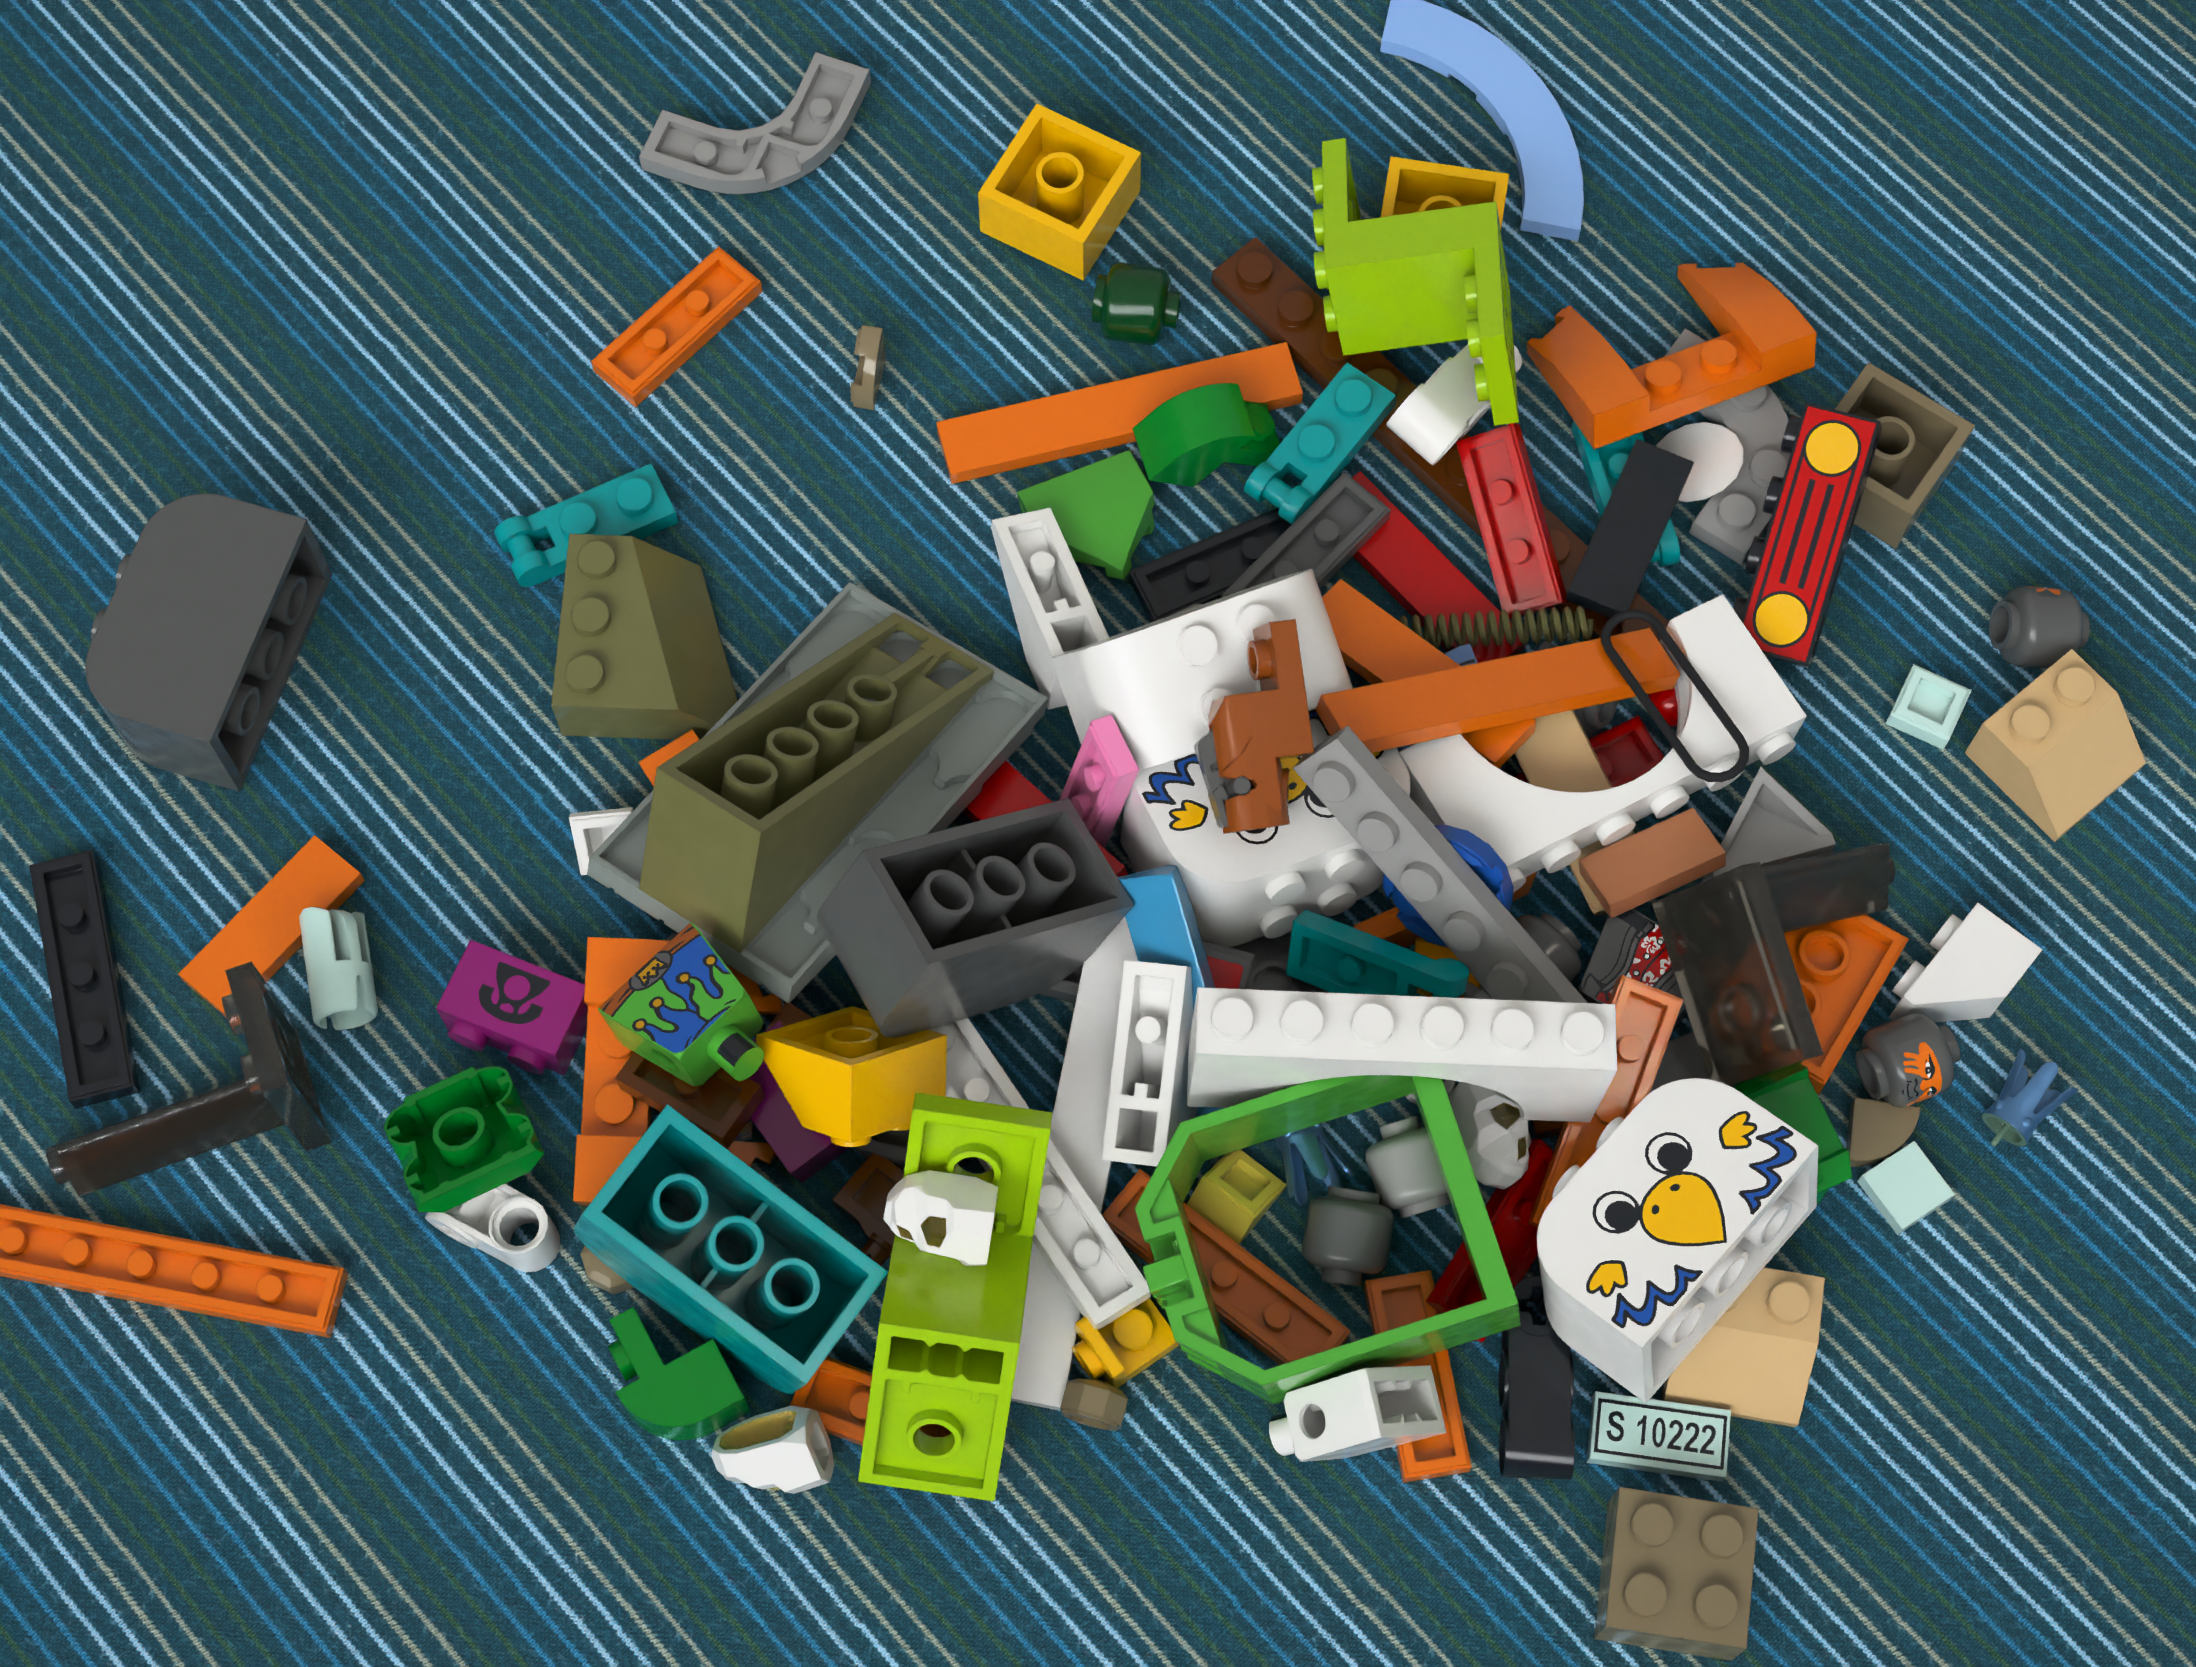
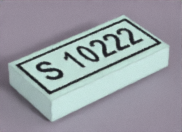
M1596 1391L1592 1396L1587 1463L1722 1482L1726 1478L1731 1410L1649 1399L1647 1403H1644L1638 1397Z

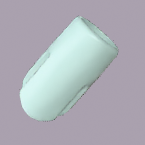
M319 907L303 909L299 915L314 1024L320 1028L327 1029L326 1017L331 1015L335 1030L352 1029L371 1022L378 1014V1006L364 913H349L336 909L328 911Z

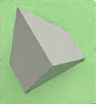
M1760 767L1720 844L1726 852V866L1705 875L1699 887L1703 899L1823 868L1836 845L1833 835L1769 773Z

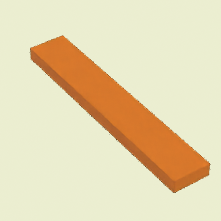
M1284 342L938 421L936 426L951 484L1137 442L1133 427L1162 403L1183 392L1198 387L1220 383L1238 384L1244 401L1267 404L1269 411L1301 404L1303 391L1288 344Z
M1651 628L1611 636L1610 641L1613 648L1646 694L1674 688L1680 673ZM1601 638L1323 694L1320 696L1315 710L1330 736L1348 725L1369 751L1374 753L1636 697V695L1607 656L1601 644Z
M0 1204L1 1277L331 1338L348 1273L344 1268Z

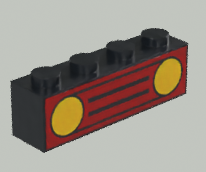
M1807 402L1801 417L1791 415L1788 420L1781 445V452L1790 454L1783 478L1773 476L1767 490L1763 512L1772 514L1766 538L1755 536L1749 551L1745 572L1754 574V579L1748 599L1737 596L1733 606L1734 611L1767 658L1811 669L1881 435L1882 426L1878 420Z

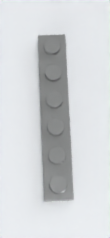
M1348 725L1316 746L1314 753L1302 756L1293 768L1295 772L1455 956L1468 967L1469 972L1493 999L1587 1003Z

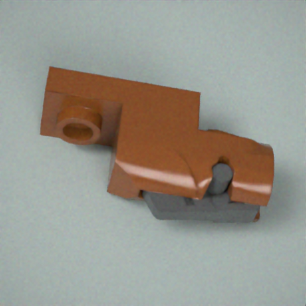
M1296 619L1269 622L1253 629L1254 640L1248 643L1247 660L1253 680H1260L1261 691L1229 695L1213 700L1208 716L1209 732L1194 745L1216 823L1219 828H1223V834L1290 824L1288 813L1289 769H1282L1280 759L1295 758L1314 753Z

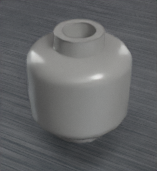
M1414 1116L1379 1127L1383 1140L1372 1144L1367 1149L1365 1155L1376 1194H1381L1380 1204L1391 1210L1399 1209L1401 1218L1450 1204L1425 1127L1421 1128L1418 1117Z

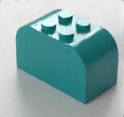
M668 1104L585 1209L573 1229L579 1240L621 1278L706 1342L713 1339L719 1351L739 1367L767 1385L787 1394L794 1393L808 1383L888 1274L887 1270Z

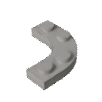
M815 52L794 98L782 114L763 126L740 131L717 128L662 110L639 156L642 170L696 188L725 194L757 193L785 186L815 170L841 144L871 84L870 70Z
M1684 329L1665 356L1703 343L1706 340ZM1768 385L1697 411L1711 423L1723 425L1737 435L1743 446V465L1737 478L1724 491L1710 497L1693 521L1689 533L1740 565L1748 556L1754 537H1761L1770 525L1772 514L1763 512L1767 490L1773 476L1784 477L1790 457L1789 453L1781 452L1788 417L1779 399Z

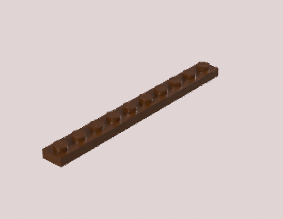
M1254 237L1212 271L1211 284L1275 344L1287 342L1292 360L1323 389L1329 385L1343 366L1349 363L1396 395V406L1372 435L1482 538L1456 442L1432 466L1386 426L1395 411L1417 388L1379 351L1343 356L1338 331L1329 333L1327 331L1323 299L1257 237ZM1466 434L1464 437H1462L1461 439L1459 438L1457 441L1469 438L1470 436ZM1542 504L1567 594L1588 546ZM1637 593L1630 610H1642L1651 613L1666 629L1669 621ZM1569 602L1555 607L1563 614V609L1568 606L1572 612L1573 622H1575V612L1579 605ZM1582 607L1585 612L1586 623L1587 619H1594L1590 640L1601 638L1602 629L1610 618ZM1628 619L1624 623L1620 622L1611 632L1612 636L1651 628L1658 641L1660 642L1661 640L1653 627L1640 619Z

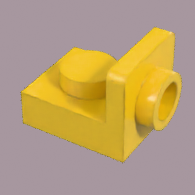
M1149 1298L1099 1330H1094L1089 1320L1084 1316L1075 1322L1078 1343L1071 1347L1079 1364L1091 1379L1097 1380L1103 1376L1108 1384L1118 1388L1178 1347L1179 1343L1175 1341L1171 1327Z

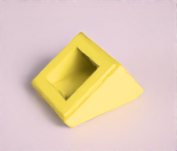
M1240 1149L1225 1154L1200 1179L1187 1205L1237 1244H1240L1280 1196L1287 1184Z

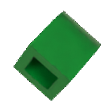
M1234 383L1206 385L1183 392L1162 403L1132 428L1149 481L1195 487L1224 462L1257 467L1262 462H1265L1280 444L1275 431V423L1269 413L1267 404L1244 401L1239 385Z
M634 1307L609 1320L619 1339L607 1346L625 1381L637 1375L640 1378L615 1393L632 1419L646 1431L670 1440H692L707 1436L751 1412L713 1339L664 1365Z

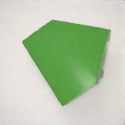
M1130 450L1017 492L1022 513L1051 508L1074 561L1105 567L1106 576L1125 580L1132 568L1131 556L1142 537L1151 534L1155 528L1152 508L1155 505L1153 491Z

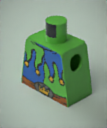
M691 922L598 1008L613 1034L622 1045L691 1086L703 1085L720 1068L724 1069L735 1080L743 1081L751 1077L759 1069L764 1059L763 1049L751 1039L761 1030L764 1023L746 990L699 929Z

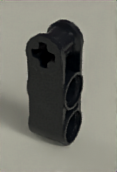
M1541 1276L1528 1277L1519 1282L1514 1288L1519 1304L1521 1326L1501 1332L1498 1376L1499 1405L1502 1410L1499 1432L1501 1477L1571 1480L1575 1457L1574 1425L1571 1418L1574 1389L1572 1353L1570 1347L1556 1334L1548 1317H1546L1541 1326L1533 1324L1530 1313L1523 1312L1527 1303L1533 1302L1537 1303L1539 1314L1547 1316Z

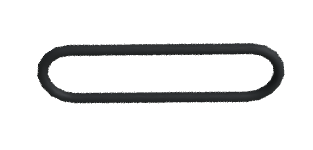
M1626 610L1611 617L1601 632V644L1604 651L1686 767L1697 778L1708 782H1724L1735 778L1744 770L1749 761L1748 744L1662 623L1651 613L1642 610ZM1628 619H1640L1653 627L1737 743L1739 759L1733 767L1716 773L1703 770L1696 764L1613 648L1610 638L1611 632L1616 625Z

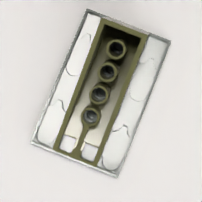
M849 582L703 738L657 767L654 790L589 857L587 875L607 888H613L616 894L655 919L663 920L666 926L677 933H680L691 922L699 929L724 963L755 983L763 984L766 986V990L789 1004L836 955L817 921V914L824 901L862 850L945 830L981 793L983 784L1031 735L1034 725L1045 715L1048 697Z

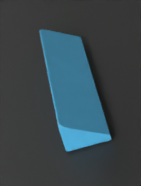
M1166 865L1117 877L1134 904L1125 917L1138 961L1191 967L1194 1012L1197 987L1215 988L1189 894L1177 865ZM1197 1107L1196 1117L1224 1108Z

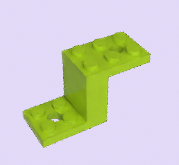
M1346 138L1322 141V167L1312 168V179L1316 203L1323 204V208L1313 210V224L1317 246H1324V251L1314 252V269L1318 289L1327 288L1330 292V295L1323 297L1326 327L1328 333L1338 331L1343 356L1468 339L1470 357H1482L1483 363L1474 364L1478 402L1490 400L1494 426L1519 423L1511 293L1496 201L1362 220Z
M915 1093L903 1178L906 1175L932 1170L977 1177L998 1187L988 1260L985 1266H965L954 1258L920 1251L914 1242L898 1237L895 1234L879 1321L858 1482L995 1501L1020 1348L1032 1242L1053 1112ZM976 1157L988 1162L992 1169L985 1173L974 1174L963 1170L958 1165V1162L964 1158ZM928 1217L931 1220L946 1222V1218ZM927 1424H937L950 1430L951 1434L944 1437H932L924 1434L919 1428Z

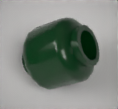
M1122 262L1116 263L1110 268L1108 275L1099 274L1097 277L1092 306V322L1100 323L1102 334L1110 340L1148 346L1155 345L1161 340L1165 327L1175 329L1177 327L1181 292L1170 291L1171 280L1169 274L1164 269Z

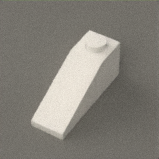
M1051 508L992 520L991 530L1026 661L1040 693L1048 697L1047 709L1066 706L1067 703L1051 658L1109 638Z
M1124 960L1101 1160L1157 1167L1180 1122L1196 1118L1197 1107L1187 1106L1188 1045L1193 1018L1191 967Z

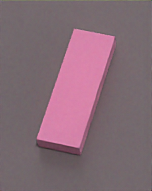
M1112 714L1090 722L1059 799H1070L1093 839L1104 848L1139 772V768Z

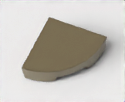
M862 325L861 329H858L854 355H859V363L854 383L851 382V402H853V407L874 410L886 361L883 328Z
M1855 1097L1850 1103L1846 1149L1849 1150L1851 1167L1869 1166L1895 1153L1914 1131L1919 1118L1920 1107L1907 1106L1898 1108L1888 1102Z

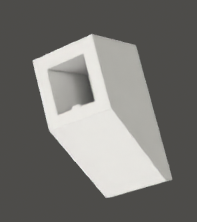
M1979 903L1975 905L1963 921L1952 914L1929 944L1939 951L1927 967L1915 961L1892 990L1902 999L1889 1018L1893 1020L1909 1013L1925 1014L1933 1022L1990 1018L2042 949Z

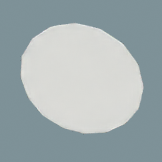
M1708 422L1687 424L1668 433L1656 445L1658 448L1694 462L1678 501L1705 500L1724 491L1737 478L1743 465V446L1737 435L1723 425Z

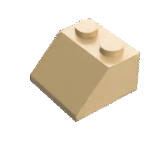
M2073 649L1981 725L1965 752L2054 842L2146 764L2119 694Z
M1764 1267L1664 1382L1662 1401L1731 1410V1417L1796 1428L1799 1424L1819 1342L1825 1278Z

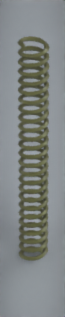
M1579 605L1575 612V622H1573L1571 609L1566 606L1563 609L1561 627L1559 611L1553 607L1550 611L1548 626L1546 611L1541 607L1538 610L1537 625H1535L1533 611L1528 608L1525 612L1523 630L1520 611L1515 609L1512 614L1510 629L1508 613L1503 609L1500 612L1498 630L1495 613L1490 610L1487 614L1485 632L1482 613L1479 611L1475 613L1474 631H1472L1470 615L1465 611L1462 615L1460 635L1457 615L1454 612L1451 613L1449 632L1447 633L1445 617L1440 612L1437 616L1436 637L1430 614L1425 616L1423 636L1420 619L1416 614L1412 617L1411 630L1427 642L1430 639L1431 645L1437 649L1440 647L1441 639L1444 646L1450 649L1453 645L1454 637L1458 647L1465 645L1466 638H1468L1470 645L1475 648L1479 641V634L1481 642L1485 647L1490 644L1492 635L1495 644L1499 647L1503 643L1504 633L1508 644L1512 646L1516 642L1517 632L1519 641L1523 645L1528 642L1529 633H1531L1532 641L1537 645L1541 641L1542 629L1545 641L1548 644L1553 641L1555 630L1557 638L1561 643L1566 640L1567 630H1569L1571 640L1575 643L1579 639L1580 626L1584 640L1588 641L1591 639L1594 619H1587L1586 623L1584 609ZM1402 615L1400 622L1408 627L1407 618Z

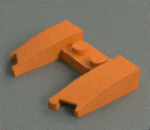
M1697 263L1678 265L1677 278L1721 336L1630 369L1606 339L1569 305L1555 315V327L1542 339L1531 338L1527 342V353L1595 450L1813 368L1815 365L1817 332L1793 303L1771 282L1746 264L1735 263V267L1697 268Z
M588 937L584 993V1003L588 1006L581 1135L577 1134L573 1191V1202L580 1206H589L651 1126L652 1107L621 1090L615 1080L617 1074L634 1052L617 1040L598 1008L670 942L669 940ZM726 964L750 996L759 1014L782 1015L783 1004L779 997L773 993L763 997L757 983ZM733 1141L728 1148V1151L749 1167L752 1166L756 1158L771 1165L776 1156L769 1143Z

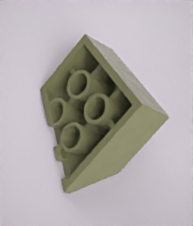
M569 534L551 707L562 736L675 740L693 729L700 740L738 701L701 566L633 536Z

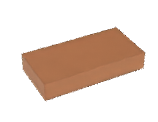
M1694 807L1579 859L1581 876L1610 918L1616 917L1726 866V852Z

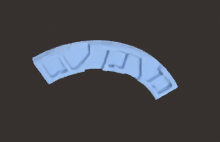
M1390 0L1380 52L1403 57L1422 64L1446 78L1453 76L1476 94V101L1492 117L1503 135L1508 136L1513 146L1522 189L1520 230L1578 241L1584 207L1583 175L1579 153L1570 126L1556 99L1542 79L1516 52L1478 24L1448 9L1423 0Z

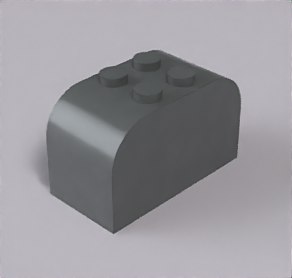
M194 494L167 504L147 522L132 554H126L118 566L116 574L117 587L107 609H101L94 619L91 629L92 642L87 653L85 665L87 683L92 694L127 747L137 758L150 766L240 792L333 575L307 519L222 495Z
M1067 798L862 850L820 907L817 921L882 1035L889 1038H898L1028 999L1050 988L1080 967L1127 915L1134 904L1072 802Z

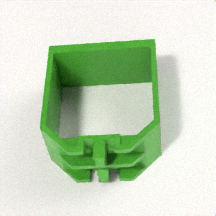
M1364 1075L1315 1080L1180 1122L1135 1206L1144 1241L1150 1244L1155 1261L1143 1266L1144 1275L1150 1293L1157 1299L1161 1308L1166 1310L1175 1341L1180 1344L1182 1351L1187 1353L1190 1361L1272 1404L1283 1402L1287 1392L1356 1370L1393 1367L1521 1326L1519 1304L1443 1080L1439 1078L1403 1075ZM1414 1093L1483 1300L1267 1370L1229 1352L1183 1205V1201L1204 1161Z

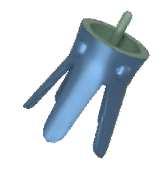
M2022 1049L2019 1050L2000 1096L1982 1114L1984 1123L1996 1134L1991 1141L1992 1146H1996L2001 1139L2019 1147L2026 1146L2037 1125L2078 1091L2075 1087H2070L2062 1093L2055 1089L2047 1090L2058 1073V1066L2055 1062L2050 1061L2042 1065L2026 1084L2028 1071L2023 1066L2026 1053Z
M1322 1123L1274 1138L1277 1148L1281 1150L1283 1155L1289 1198L1294 1196L1299 1206H1303L1308 1200L1302 1157L1313 1176L1317 1179H1323L1327 1187L1343 1188L1341 1178L1327 1149L1346 1173L1350 1176L1355 1175L1325 1137Z

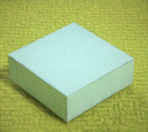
M1913 664L1885 724L1944 750L1972 690Z
M1915 1141L1864 1173L1857 1181L1897 1235L1949 1202L1955 1195Z

